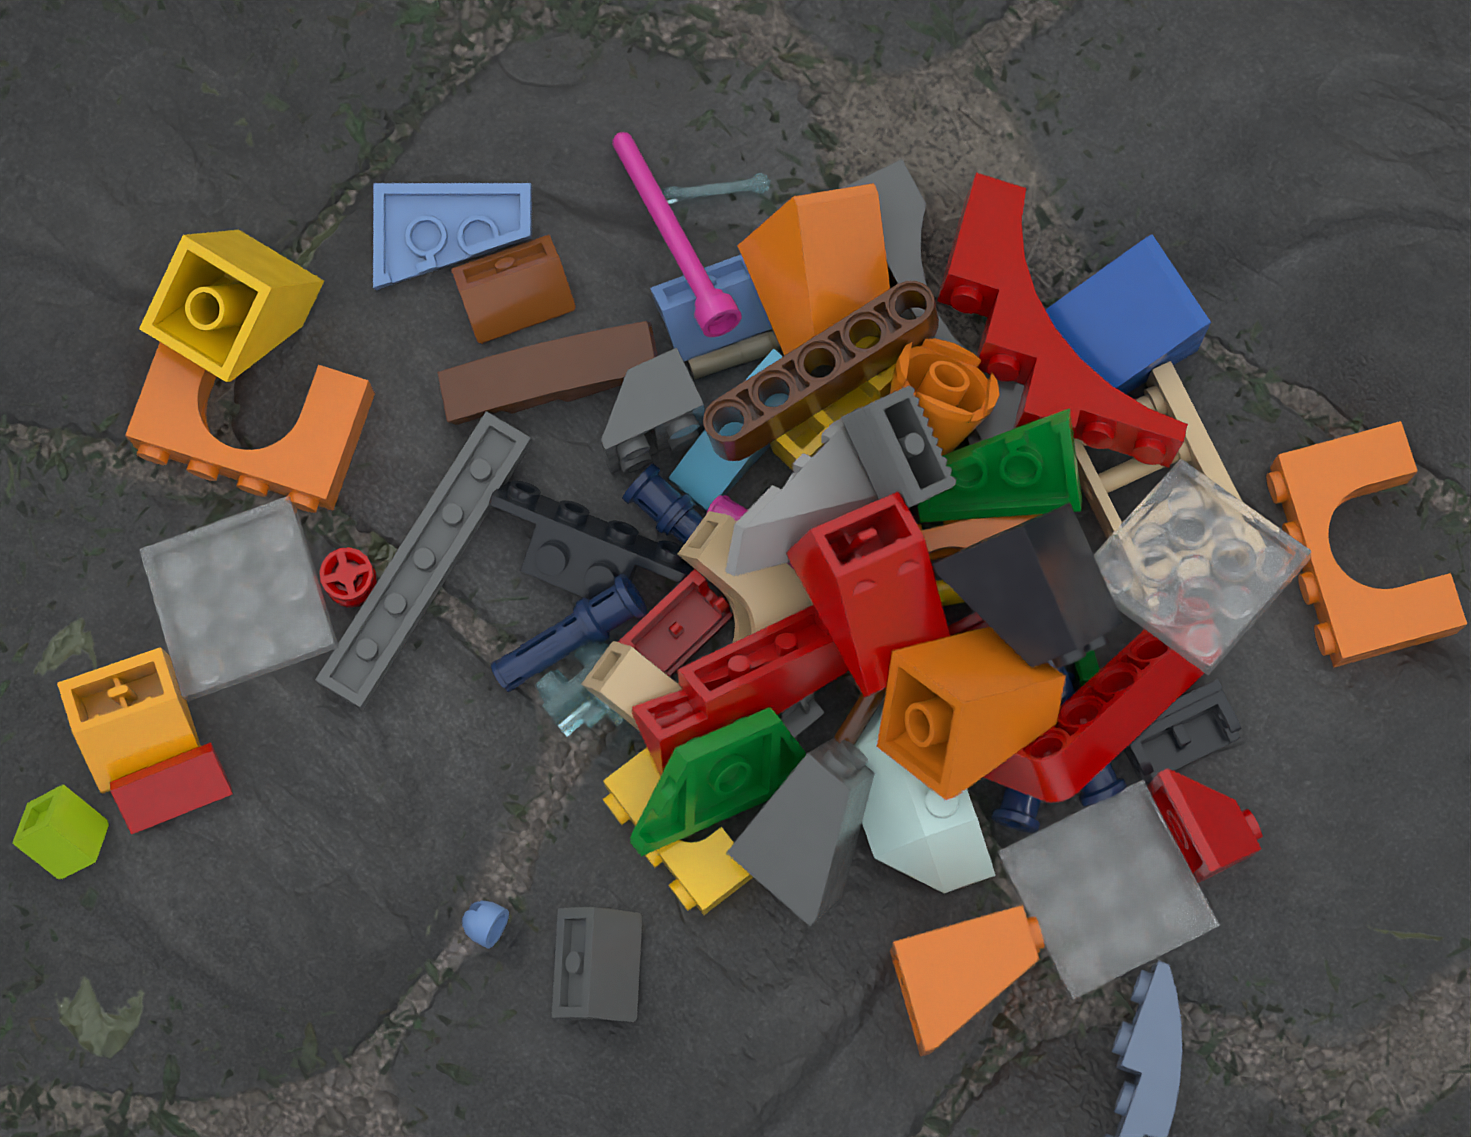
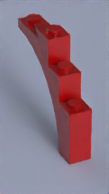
M976 172L964 201L937 302L950 305L962 313H975L987 317L977 354L981 362L977 368L989 375L993 373L997 380L1014 381L1024 385L1013 429L1070 408L1075 439L1083 441L1092 448H1107L1132 456L1144 464L1161 465L1169 468L1184 443L1188 424L1152 410L1116 389L1076 354L1054 327L1037 296L1025 260L1022 216L1026 188Z

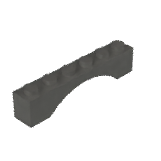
M900 159L846 186L848 188L872 183L876 186L879 195L890 288L904 281H918L926 285L921 261V231L926 202L905 163ZM910 308L905 310L900 317L914 320L919 318L925 310ZM938 314L939 328L933 338L952 342L963 347L954 338ZM983 372L987 379H989L990 375ZM997 380L1000 395L994 409L963 440L965 446L1013 429L1024 385L1014 381Z

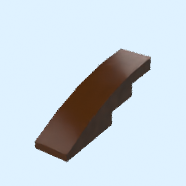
M643 321L542 342L445 369L437 373L446 419L449 423L459 425L483 417L486 411L490 414L500 411L513 414L557 399L565 402L574 401L621 386L628 369L657 357L658 353L651 322Z

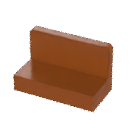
M550 234L451 269L476 340L479 343H484L572 312L576 308L560 257Z

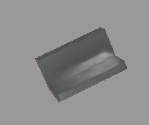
M602 907L558 908L551 1018L567 1020L601 1019L620 1022L636 1021L642 935L641 913Z

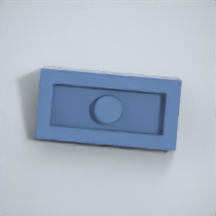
M741 254L704 268L715 289H721L724 293L730 294L742 314L740 323L733 330L722 336L707 337L703 334L694 317L696 310L695 301L697 298L684 276L650 288L655 304L666 324L673 349H678L683 362L773 329Z

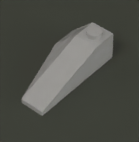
M842 418L833 422L821 434V442L825 445L813 457L803 453L793 463V473L782 489L772 485L735 523L725 572L737 576L788 563L790 561L786 553L810 529L879 500Z

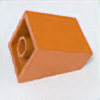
M874 183L793 196L737 245L784 356L890 289L879 195Z
M991 627L894 650L877 747L943 799L955 798L1057 723L1066 675L1047 662L1031 667Z
M1023 905L893 942L890 954L920 1057L934 1052L1039 960L1037 953L1040 952L1041 948H1044L1041 929L1035 915L1026 918Z

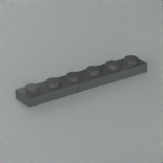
M487 411L485 412L316 677L315 681L319 685L362 711L364 710L492 508L489 504L491 494L509 481L533 443L531 437Z

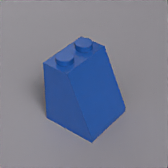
M1153 234L1137 243L1046 309L1054 327L1076 354L1109 384L1125 394L1147 382L1152 369L1169 361L1174 366L1197 352L1211 324V321Z

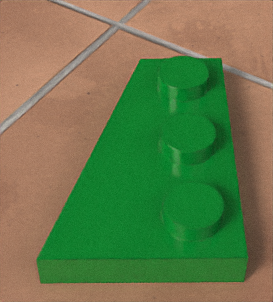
M1070 408L942 455V457L947 458L946 466L952 469L950 476L956 478L955 486L917 504L920 522L1044 514L1067 503H1071L1074 512L1081 511L1082 495Z

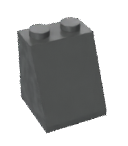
M835 738L825 742L804 757L726 852L809 926L832 909L843 896L875 774L865 765L868 759L856 746L845 740H842L839 744Z

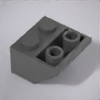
M677 348L627 370L601 438L606 465L611 474L621 469L624 474L636 472L653 461L652 455L669 447L672 452L684 450L692 446L699 438V434L705 430L703 425L704 403Z

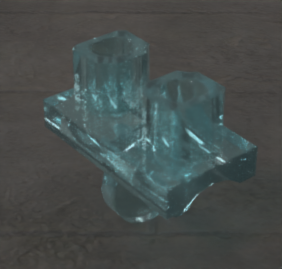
M590 641L577 649L574 656L584 669L571 681H568L556 669L547 673L536 683V688L545 702L542 707L566 737L583 723L591 729L605 716L616 727L625 720L581 685L609 647L605 642L594 643Z

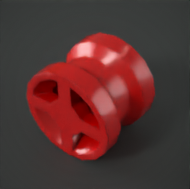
M350 547L339 548L329 553L323 560L319 571L320 582L329 597L338 605L348 608L363 605L378 582L377 573L368 557L360 550ZM359 575H363L362 577L358 578V581L354 586V582L357 580V577Z

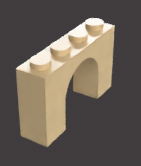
M709 511L678 552V555L718 587L726 596L732 608L735 621L733 643L814 605L797 573L787 563L737 576L725 572L734 525L737 521L730 515ZM615 641L610 644L581 684L637 730L639 729L633 718L631 707L682 690L679 683L672 680L633 647Z

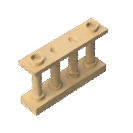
M1171 361L1151 370L1146 382L1148 388L1144 390V396L1135 400L1152 410L1188 424L1184 443L1172 463L1178 462L1179 465L1187 464L1195 482L1191 483V490L1121 521L1107 493L1162 469L1164 466L1148 465L1132 458L1097 474L1084 448L1086 444L1074 438L1080 485L1124 572L1119 575L1122 589L1131 604L1139 602L1144 614L1154 610L1160 601L1155 590L1156 587L1223 556L1228 560L1234 558L1241 570L1260 561L1267 551ZM1201 509L1203 512L1211 511L1219 527L1215 531V537L1153 566L1144 568L1131 540L1196 510Z

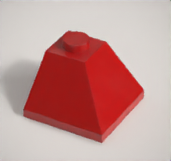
M1169 768L1159 772L1146 787L1196 884L1255 855L1261 850L1257 841L1263 837L1260 826L1248 808L1241 811L1236 800Z

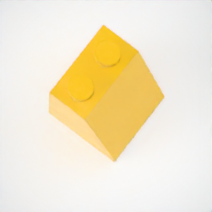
M240 230L185 234L178 244L139 329L225 382H230L303 327L324 280Z

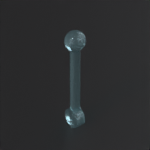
M758 173L750 180L688 188L667 187L662 189V193L668 203H676L685 198L753 190L755 193L762 194L769 189L770 181L766 175Z

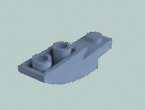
M1158 961L1152 965L1150 972L1141 969L1130 998L1131 1001L1139 1003L1131 1024L1122 1021L1111 1051L1120 1055L1116 1068L1136 1076L1133 1084L1126 1081L1123 1083L1118 1095L1114 1113L1122 1115L1115 1137H1167L1175 1112L1182 1062L1181 1017L1177 991L1170 966ZM1106 1133L1104 1137H1114V1136L1109 1135V1134Z

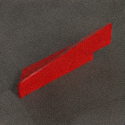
M812 605L677 669L679 685L682 690L631 707L632 715L661 776L676 747L687 743L695 737H702L730 725L739 718L753 715L769 707L778 715L849 671V668L815 606Z

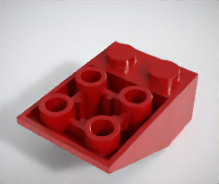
M899 491L810 529L786 553L864 698L887 688L894 650L950 637L925 538Z

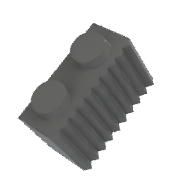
M910 386L904 387L841 417L878 498L882 499L899 491L907 507L925 501L955 486L956 478L950 476L952 469L946 466L947 458L941 456L943 449L936 446L938 439L932 436L933 428L927 426L929 419L922 416L924 408L918 406L919 398L913 396L915 389Z

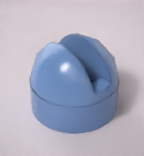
M486 900L474 902L471 904L469 911H466L462 917V926L465 934L485 948H491L499 940L506 927L509 910Z

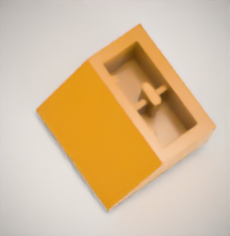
M161 647L57 683L72 733L102 794L110 791L109 782L201 746L174 660Z

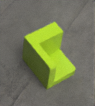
M63 784L27 803L12 844L54 877L63 879L96 862L109 822Z

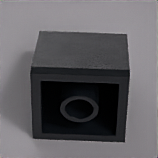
M1067 503L985 538L933 563L937 574L1031 667L1052 660L1055 669L1073 663L1085 657L1087 652L1109 643L1105 633L1123 623L1071 503Z

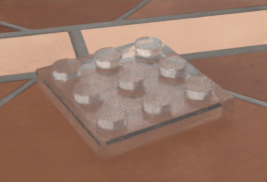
M1180 459L1094 554V558L1117 609L1209 676L1309 562L1311 550L1183 459Z
M290 496L139 549L181 696L187 701L339 648L297 508L291 502Z
M1144 780L1127 787L1113 797L1076 812L997 852V856L1028 917L1035 915L1043 936L1044 948L1071 1001L1220 926Z

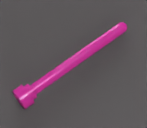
M626 132L616 134L613 138V147L697 298L695 301L696 310L694 317L703 334L707 337H719L730 332L740 323L742 314L730 294L724 293L721 289H715L631 135Z

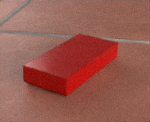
M211 742L109 782L110 792L131 835L233 794L231 784Z

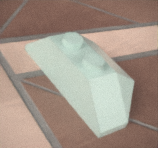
M884 697L854 745L867 757L868 762L865 765L875 773L862 820L874 859L943 894L994 877L995 872L967 789L955 798L945 800L877 747Z

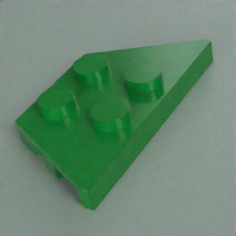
M770 707L753 715L739 718L732 724L707 735L689 740L687 743L675 748L630 836V843L642 857L770 800L806 756L805 751Z

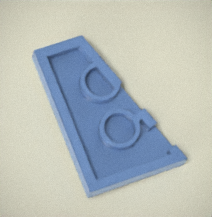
M374 183L373 288L375 290L532 238L531 183Z

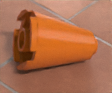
M930 338L925 339L921 346L912 347V342L905 345L902 353L896 360L889 394L907 386L915 389L913 396L919 398L918 406L924 408L922 416L929 419L927 426L933 428L932 436L938 439L936 446L943 449L942 456L952 452L990 415L1000 394L998 382L993 373L987 379L983 372L977 368L981 360L974 353L955 343Z

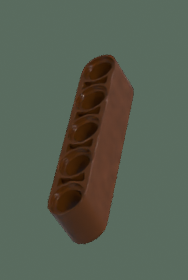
M904 281L895 285L714 400L707 407L703 416V425L714 452L720 458L727 461H740L751 456L894 365L905 345L912 342V347L921 346L925 339L935 337L939 328V318L931 289L918 281ZM910 308L925 310L919 318L914 320L900 317L905 310ZM866 336H874L880 339L875 346L868 349H861L855 346L861 338ZM820 365L834 367V370L823 378L810 376L811 371ZM783 393L789 395L787 401L780 406L769 407L764 405L766 400L774 394ZM731 422L743 424L742 429L737 434L732 436L719 434L726 424Z

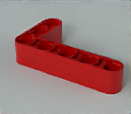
M1188 599L1168 607L1060 706L1057 723L990 771L983 778L1047 802H1060L1077 794L1219 660L1222 649L1207 603L1202 600Z

